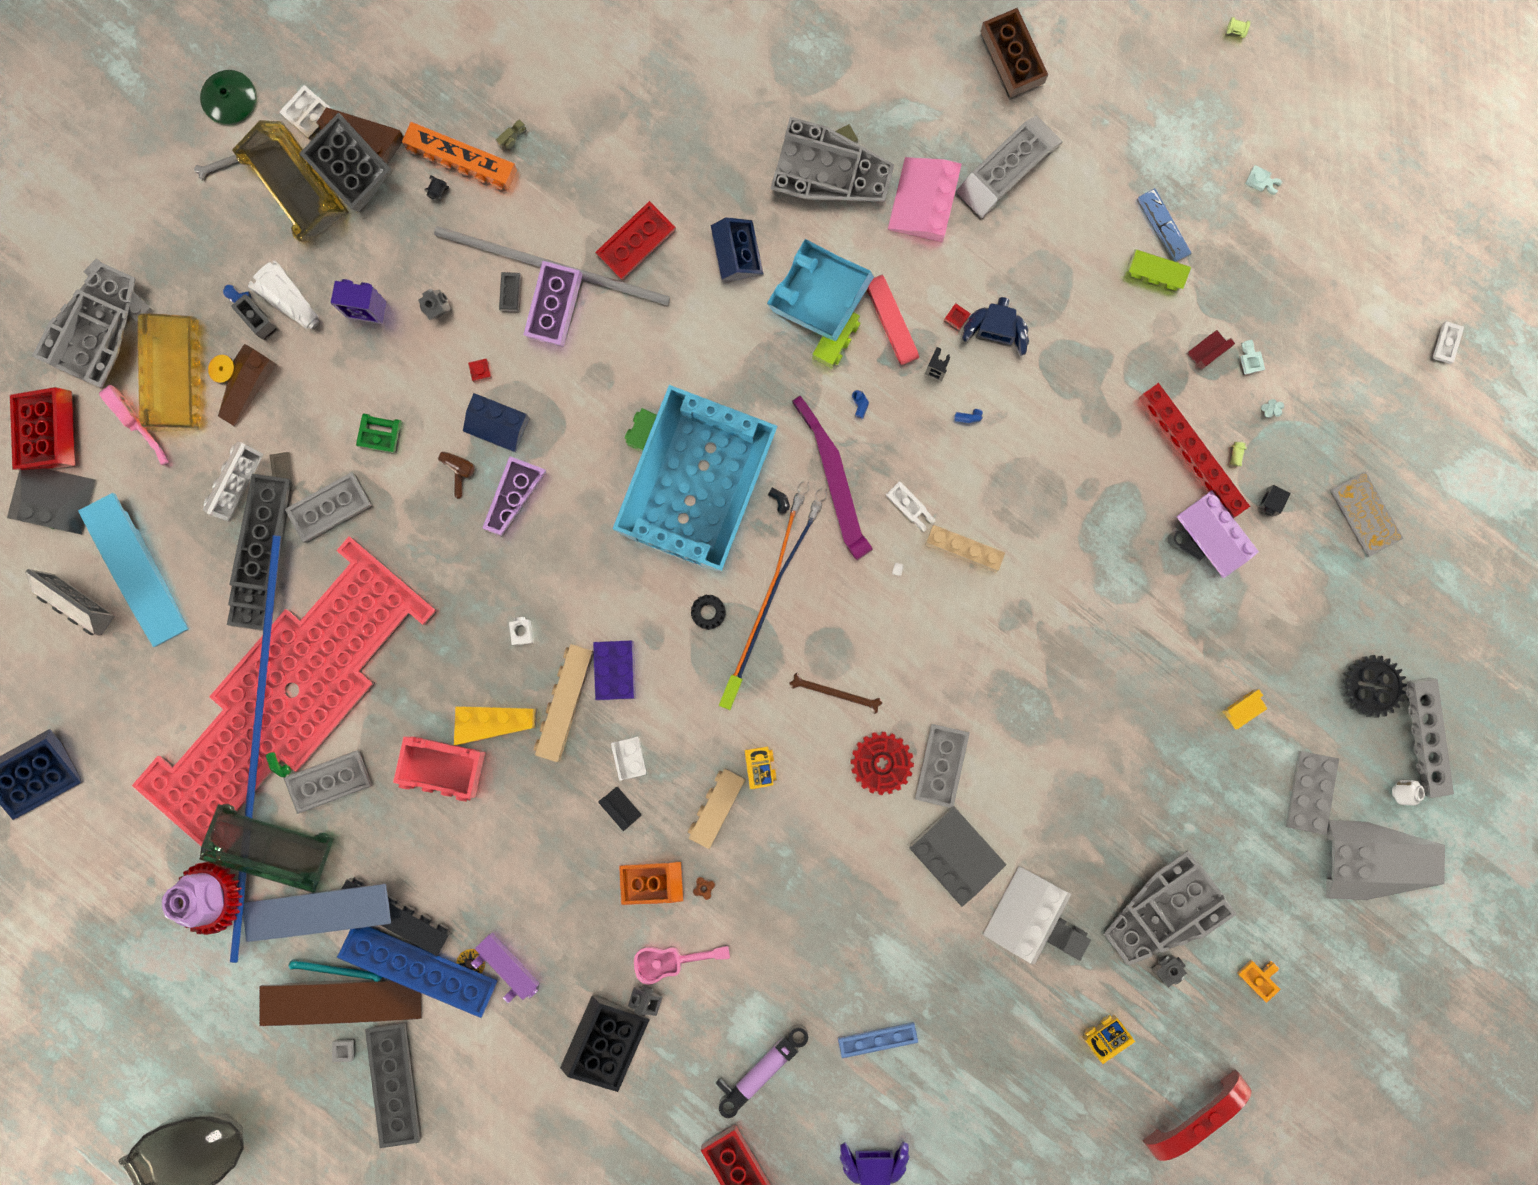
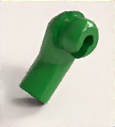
M274 752L266 755L272 772L279 777H286V775L291 773L290 766L287 764L281 766L278 763Z

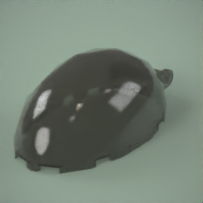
M198 1111L171 1118L143 1135L130 1150V1153L120 1158L118 1163L123 1165L133 1185H216L235 1168L244 1149L243 1126L228 1114Z

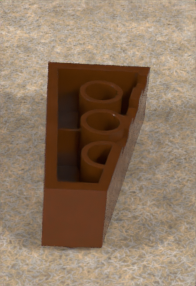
M328 107L325 108L316 122L321 130L337 113H340L388 165L404 138L400 130Z

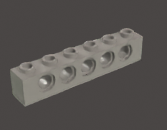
M1429 677L1407 681L1406 695L1410 701L1408 711L1412 717L1413 725H1411V731L1413 736H1415L1416 744H1414V751L1418 757L1416 767L1421 778L1420 785L1424 788V796L1435 798L1453 795L1454 791L1438 679ZM1424 695L1425 702L1421 704L1420 699ZM1427 714L1428 720L1424 723L1423 717ZM1430 733L1431 739L1426 742V736ZM1433 752V759L1429 761L1428 757ZM1436 772V778L1432 780L1431 775Z

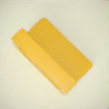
M1259 689L1252 690L1222 711L1234 729H1239L1267 710L1266 705L1261 699L1264 695Z

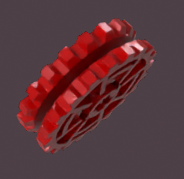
M881 731L880 735L874 732L870 738L867 736L863 737L864 742L856 744L858 749L852 751L854 759L850 760V763L854 765L851 771L857 775L855 780L857 782L861 781V787L863 789L868 787L869 792L872 794L875 791H878L879 795H883L884 792L893 794L894 789L901 790L900 785H906L908 783L907 777H911L913 774L910 771V768L914 767V763L910 760L913 758V754L908 753L910 747L907 744L903 745L904 740L900 737L896 739L895 734L892 733L887 736L886 732ZM880 758H883L884 761L887 760V763L884 765L885 768L881 769V766H877Z

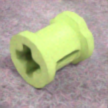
M1231 17L1226 33H1234L1245 38L1250 27V21L1243 22L1236 20L1235 17Z

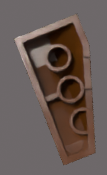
M246 344L242 346L234 358V372L227 382L218 417L234 427L277 365Z

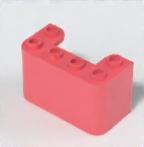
M404 736L393 783L399 784L398 787L410 790V788L414 789L415 786L422 787V791L433 793L434 790L441 791L440 795L452 797L453 794L456 796V800L471 801L472 798L476 797L485 752L419 737Z

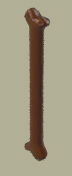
M795 673L794 680L789 683L793 689L803 687L868 706L874 714L878 712V706L882 705L880 698L871 700L806 681L799 676V673Z

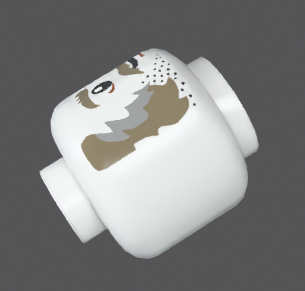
M1399 780L1392 788L1393 797L1401 805L1416 806L1424 799V788L1418 781Z

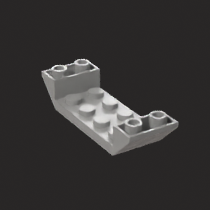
M1036 115L1025 121L975 168L956 190V193L982 219L995 207L997 201L1047 154L1050 155L1063 141Z

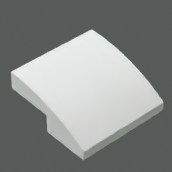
M304 85L279 113L309 138L319 127L316 122L325 108L330 107Z

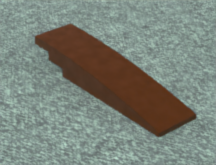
M374 980L306 981L304 983L259 986V1026L422 1019V993L391 980H380L379 982Z

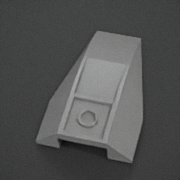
M790 117L771 190L810 200L885 202L894 164L826 126Z

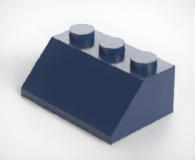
M725 217L711 225L722 280L736 281L764 274L753 220Z
M473 393L466 410L463 432L516 453L530 417L526 413Z

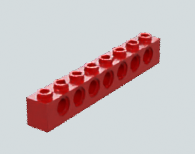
M1157 383L1143 393L1139 400L1207 492L1212 490L1233 518L1251 507L1162 386Z

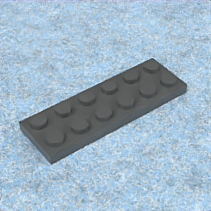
M406 1022L366 1028L365 1033L379 1147L386 1148L419 1143L420 1133Z

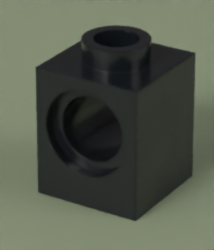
M1272 485L1267 488L1258 508L1262 509L1263 513L1268 516H1277L1282 513L1291 493Z

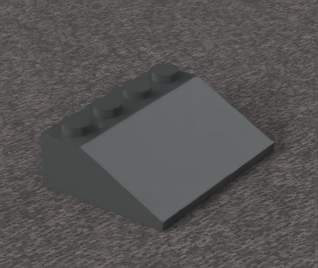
M337 113L299 153L349 208L358 212L373 198L392 170L340 113Z
M32 569L26 570L31 591L37 595L36 598L45 604L47 602L53 606L52 609L57 613L67 615V619L73 624L83 626V631L89 635H102L115 616L55 574Z
M955 806L917 837L909 847L961 907L975 897L1007 865Z

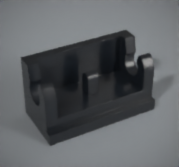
M936 347L925 374L942 381L947 372L946 367L949 363L950 355L946 356L945 361L939 360L941 348Z

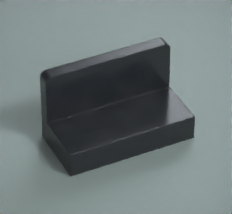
M615 787L598 801L622 831H625L642 816L640 811L619 787Z

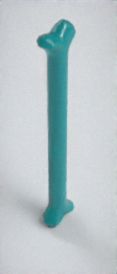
M295 959L291 960L288 965L290 970L301 969L370 979L376 982L382 979L381 976L369 971L301 962Z

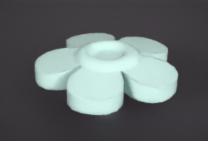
M1271 399L1268 401V404H1263L1261 408L1265 412V417L1271 418L1273 414L1276 417L1281 416V409L1284 408V403Z

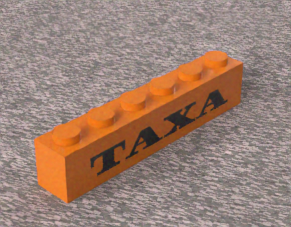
M410 122L402 140L407 152L414 155L417 153L421 154L423 158L431 162L436 160L448 169L451 167L458 169L457 171L465 176H468V174L473 175L476 180L483 183L485 181L490 182L492 186L500 190L503 188L509 190L517 172V168L512 162L413 122Z

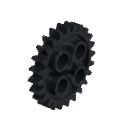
M1370 655L1369 658L1364 656L1362 661L1360 659L1355 660L1356 665H1349L1352 671H1345V674L1349 677L1342 679V681L1347 683L1342 689L1348 691L1343 696L1350 697L1347 704L1354 703L1352 709H1359V714L1366 712V717L1373 715L1374 718H1379L1380 714L1382 717H1386L1387 712L1394 713L1393 707L1400 708L1398 701H1405L1401 694H1406L1402 687L1407 686V684L1402 683L1406 676L1399 675L1403 670L1395 669L1397 663L1390 664L1391 659L1387 658L1384 660L1383 656H1378L1376 659L1375 655ZM1366 670H1368L1370 673V678L1368 680L1364 677V672ZM1385 674L1389 677V682L1387 684H1385L1383 681V677ZM1360 681L1366 684H1374L1375 686L1391 688V691L1389 692L1384 689H1375L1371 686L1359 685L1358 682ZM1362 689L1366 691L1364 699L1360 695ZM1381 693L1385 695L1383 703L1379 699Z

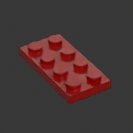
M649 201L595 253L623 280L676 230V227Z

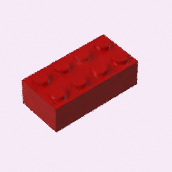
M736 1124L701 1145V1152L720 1185H771Z

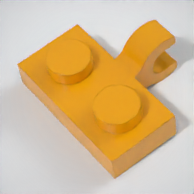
M1250 960L1237 972L1266 1003L1281 990L1270 979L1279 970L1272 961H1269L1264 969L1261 970Z

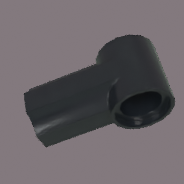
M1177 530L1169 535L1168 542L1172 547L1182 550L1198 561H1201L1205 556L1204 552L1187 531ZM1178 534H1180L1183 538L1181 544H1179L1176 541V536Z

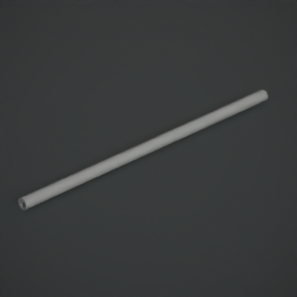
M436 226L434 231L436 236L541 267L542 261L576 269L583 274L581 280L668 306L670 296L439 226Z

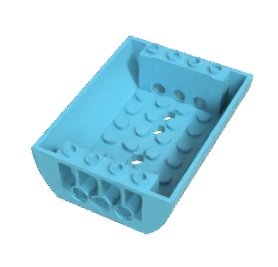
M669 385L612 529L646 546L707 569L722 571L778 426ZM713 443L716 446L715 452L708 453L705 450L706 445ZM701 461L709 463L707 470L702 471L699 469L698 465ZM693 496L696 499L695 504L687 506L685 504L686 497ZM680 514L688 515L689 520L687 523H679L678 516Z

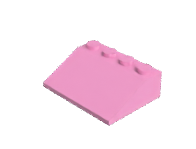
M905 157L888 230L943 242L962 164L944 159Z

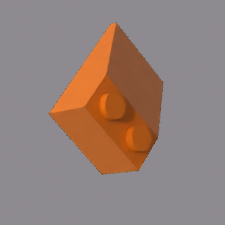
M681 862L619 866L621 905L683 901Z

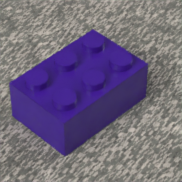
M347 279L334 282L331 304L347 318L383 324L387 301L372 287V284L361 282L360 285L353 284V281Z
M634 641L593 642L595 700L636 699Z

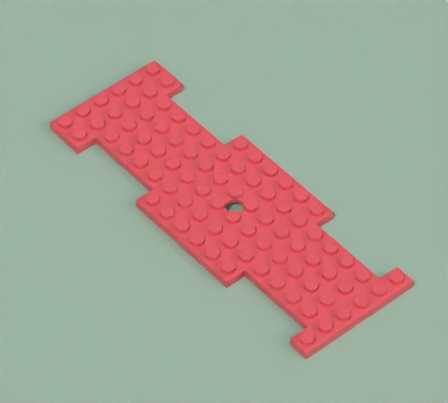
M350 536L336 550L350 564L307 614L299 620L288 609H285L272 624L255 791L272 773L266 759L268 753L274 752L278 763L283 761L295 772H298L374 684L360 670L408 614H411L422 625H425L437 611ZM263 635L209 696L223 710L173 767L161 756H157L132 785L217 861H221L243 835V828L232 818L246 803ZM289 683H295L299 687V693L294 698L286 695L285 688Z

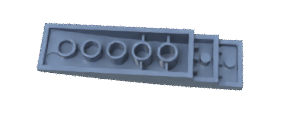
M386 884L244 902L243 906L246 942L391 923Z

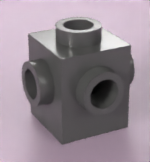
M429 289L422 293V298L418 299L421 311L427 315L429 320L437 319L452 310L448 304L447 296L441 290L433 291V289Z
M1172 955L1163 956L1158 960L1159 964L1152 968L1162 983L1168 988L1173 984L1176 985L1183 981V976L1187 974L1184 970L1186 966L1179 957L1175 958Z
M634 987L628 1007L634 1009V1013L640 1016H657L662 997L654 993V989L651 987Z

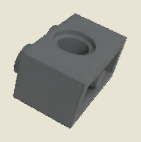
M246 294L231 305L233 310L259 338H265L276 328L258 305Z

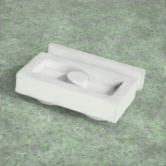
M639 737L611 743L619 781L647 774Z

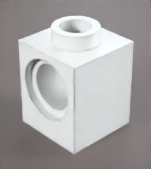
M525 617L514 618V622H509L513 646L534 643L530 620H526ZM519 626H524L526 629L523 636H518L517 634Z

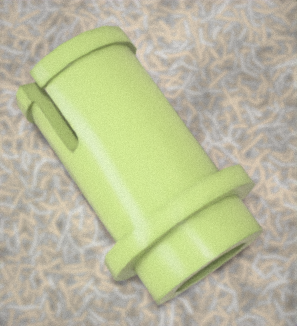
M1234 442V445H1231L1233 450L1229 465L1242 466L1244 450H1247L1245 443Z

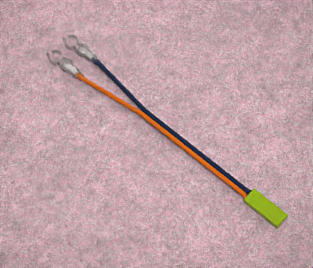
M796 493L793 498L790 518L776 571L735 673L730 676L719 706L731 710L743 680V671L781 577L809 527L821 511V501L814 500L812 502L808 523L780 571L793 518L805 500V496Z

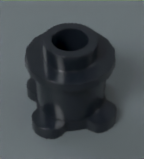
M430 175L429 179H431L428 188H425L426 196L435 201L442 199L441 195L444 189L448 190L449 186H447L445 181Z

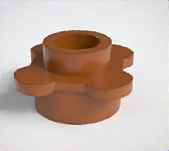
M702 877L698 878L693 894L695 896H702L705 900L710 899L711 891L715 887L714 882L704 880Z

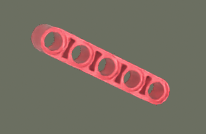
M879 275L873 278L867 288V292L900 365L902 366L918 359L917 348L885 277Z

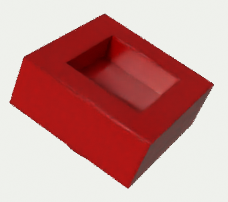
M955 303L944 320L960 331L971 313Z
M487 358L468 363L473 382L492 378Z

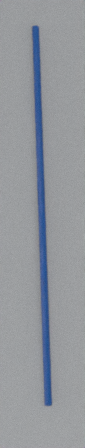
M274 535L271 548L238 875L239 882L237 884V887L242 888L238 892L243 897L239 898V902L242 905L237 907L240 913L235 914L237 919L234 920L231 963H237L239 955L281 539V536Z

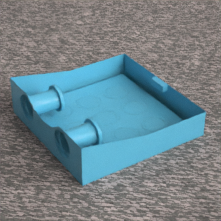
M805 239L794 257L789 273L777 285L767 304L774 313L836 342L874 276L870 270L839 257Z

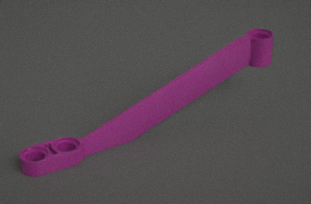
M799 395L792 400V403L809 428L814 432L843 541L853 557L859 560L872 551L873 548L861 533L839 450L807 403Z

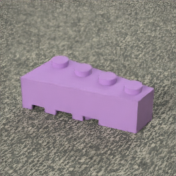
M509 456L482 527L483 530L502 537L546 474V470Z

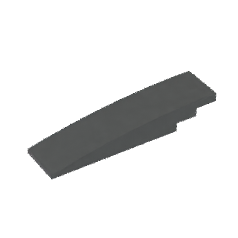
M252 474L229 584L232 587L228 602L230 606L227 620L228 626L263 631L273 535L281 536L280 559L290 479Z

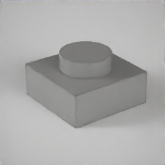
M336 1040L332 1042V1062H352L354 1060V1040Z

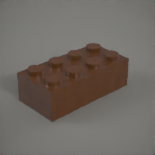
M1018 7L984 21L980 32L1010 97L1012 98L1045 84L1048 72Z

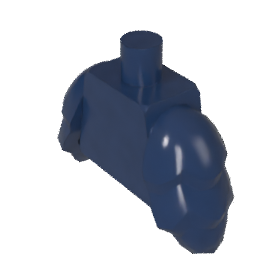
M1000 297L997 304L991 303L989 308L983 307L971 314L969 321L963 327L962 340L965 343L968 342L979 329L977 337L1012 345L1014 341L1019 355L1022 356L1027 352L1029 330L1024 319L1016 315V309L1008 307L1010 300Z

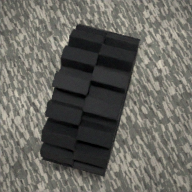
M706 594L698 597L693 602L691 616L695 624L700 628L706 630L715 629L725 619V606L718 597ZM712 605L715 608L716 614L712 619L708 620L702 617L701 609L703 606Z

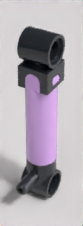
M800 1024L792 1026L789 1030V1038L784 1034L775 1043V1046L732 1089L721 1078L716 1081V1085L726 1094L722 1096L719 1103V1112L724 1118L734 1117L738 1110L787 1061H790L799 1052L798 1048L806 1045L808 1042V1031L805 1026ZM795 1032H802L804 1034L803 1039H794L793 1035ZM726 1102H731L734 1108L726 1110L723 1105Z

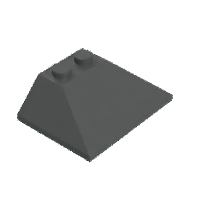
M50 469L19 470L7 518L82 535L85 523L78 510L90 505L96 480Z

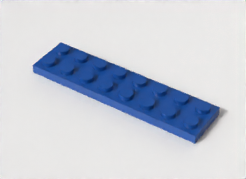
M370 927L350 929L337 956L340 960L481 1019L498 983L495 979L440 956H435L428 951Z

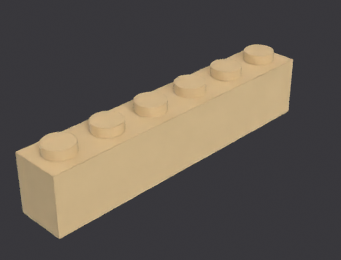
M570 644V647H566L563 658L566 660L564 666H560L557 674L560 677L559 682L554 684L551 693L554 697L552 703L549 702L545 713L548 716L540 727L542 735L540 740L537 739L534 745L536 756L560 762L594 651Z

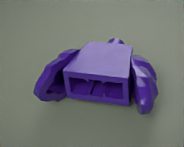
M903 1141L897 1148L894 1156L893 1150L855 1151V1160L847 1143L844 1142L840 1145L841 1154L839 1158L845 1175L853 1183L860 1185H890L899 1181L906 1172V1165L910 1157L908 1154L909 1144Z

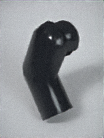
M772 487L768 496L777 500V511L785 514L790 508L788 497Z

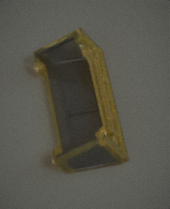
M259 120L232 151L241 164L251 165L294 224L291 227L294 238L298 241H310L343 218L349 211L333 189L299 154L303 149L282 121Z

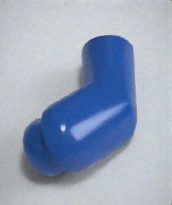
M226 285L223 289L224 296L233 303L244 294L252 299L250 291L238 293L232 285Z
M855 390L852 393V398L858 406L855 416L863 419L869 401L862 391Z
M974 409L973 414L956 412L955 421L963 423L980 422L983 418V411Z

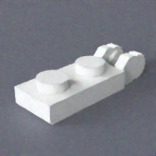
M900 481L886 494L895 506L923 532L927 528L917 518L920 514H923L928 522L932 524L935 522V519L926 510V507Z

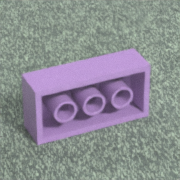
M542 261L524 336L564 347L583 275L579 270Z

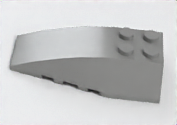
M100 262L85 279V284L74 292L73 298L67 305L64 304L62 306L61 312L50 320L32 357L102 388L119 355L136 278Z
M1329 820L1327 839L1332 840V879L1326 878V898L1369 900L1444 884L1445 845L1369 822Z
M1187 850L1150 878L1108 927L1104 935L1125 963L1131 965L1150 958L1157 953L1166 952L1173 947L1185 945L1189 941L1201 939L1237 914L1200 863Z

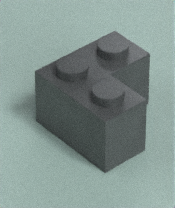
M1059 917L1047 942L1081 961L1091 939L1087 937V932L1075 925L1072 928L1065 925L1067 921Z

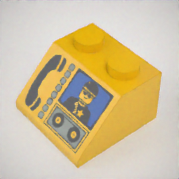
M768 746L746 749L745 757L750 789L773 786V781H777L775 769L771 770L770 763L774 761L773 750H769Z
M1115 1015L1104 1017L1100 1021L1101 1024L1088 1028L1084 1032L1085 1035L1082 1036L1094 1056L1102 1064L1135 1043L1133 1037Z

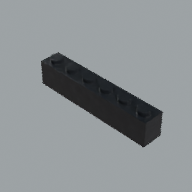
M354 877L346 879L341 889L363 887L366 885H364L363 880ZM388 895L391 923L381 926L433 955L439 956L452 935L448 931L449 928L439 923L437 925L431 922L432 918L424 914L420 916L415 913V909L411 906H402L396 898Z

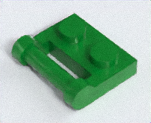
M363 413L356 446L395 453L402 421L371 417L370 414ZM369 424L390 427L392 431L390 433L368 429L367 427Z

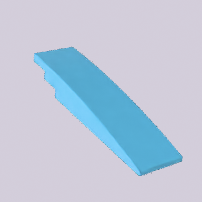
M111 493L78 510L105 564L152 646L156 647L189 630L139 529L135 528L127 511L123 510L116 494Z

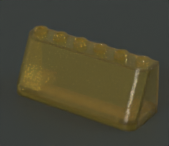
M152 313L138 315L139 420L142 427L152 432L199 430V425L201 424V415L199 413L201 397L198 394V387H200L201 381L198 376V368H200V359L198 357L200 342L197 338V331H199L200 325L194 316Z

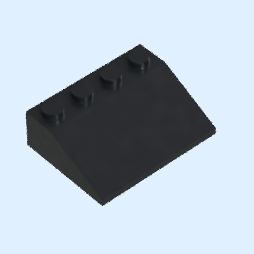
M592 995L560 1069L569 1078L618 1092L650 1019L637 1015L633 1011L611 1001Z

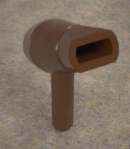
M445 451L441 452L438 460L455 472L454 496L460 499L462 497V477L470 478L475 471V465L462 457Z

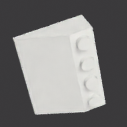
M237 441L236 445H233L230 450L228 461L222 465L219 478L213 483V490L210 496H207L204 501L203 510L209 515L230 522L251 480V476L254 474L264 454Z
M1019 866L983 935L1027 962L1035 964L1071 894Z

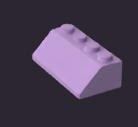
M1212 490L1176 516L1223 578L1245 564L1259 552Z

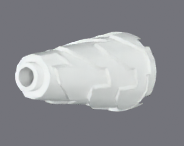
M273 261V264L269 262L253 276L256 280L255 284L251 281L249 282L248 287L252 292L291 319L297 321L304 328L312 330L319 324V316L313 311L296 285L276 261Z

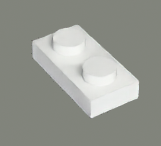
M1445 321L1442 325L1432 358L1448 364L1454 363L1464 327Z

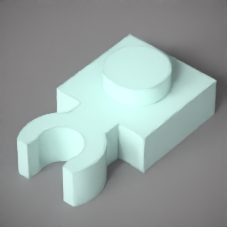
M1254 165L1245 184L1261 192L1264 188H1267L1270 194L1275 195L1278 190L1273 188V184L1280 186L1282 181L1278 178L1271 179V172Z

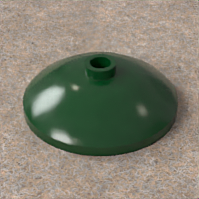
M222 70L211 75L205 81L200 93V103L203 111L211 120L221 125H236L245 121L254 111L257 102V93L253 83L246 75L235 70Z

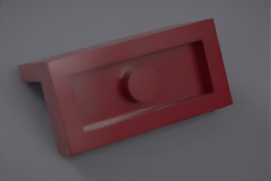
M1216 330L1188 351L1187 354L1198 368L1202 370L1230 349L1235 342L1231 338L1226 341L1220 332Z

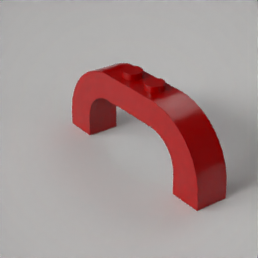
M1236 1069L1220 1081L1224 1086L1221 1093L1193 1116L1171 1131L1163 1133L1157 1129L1142 1140L1157 1160H1171L1188 1152L1233 1118L1245 1106L1251 1096V1088Z

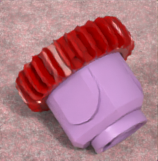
M218 862L197 863L195 866L189 867L188 870L183 872L184 876L179 877V881L172 888L168 889L162 897V910L165 917L174 920L179 925L185 926V928H190V932H196L197 934L210 935L226 930L228 926L232 925V921L237 919L235 914L240 913L237 907L242 905L239 902V898L243 896L239 895L238 892L242 888L236 885L239 880L234 881L236 874H230L231 869H225V865H219Z

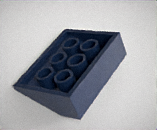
M51 729L0 756V806L12 820L82 782L62 743Z

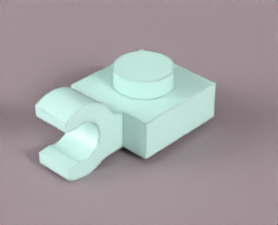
M1253 340L1241 343L1242 350L1245 355L1240 356L1244 375L1265 370L1261 351L1255 352Z

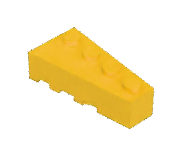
M455 706L454 745L536 728V709Z

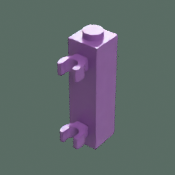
M493 933L489 934L475 948L480 955L471 962L472 966L477 969L486 960L512 988L503 997L507 1003L516 995L522 1000L526 997L530 999L538 991L536 987L540 983Z

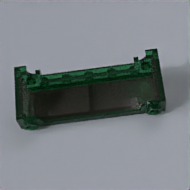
M218 804L201 846L199 860L314 893L334 838H331L326 833H319L314 835V837L239 815L232 805Z

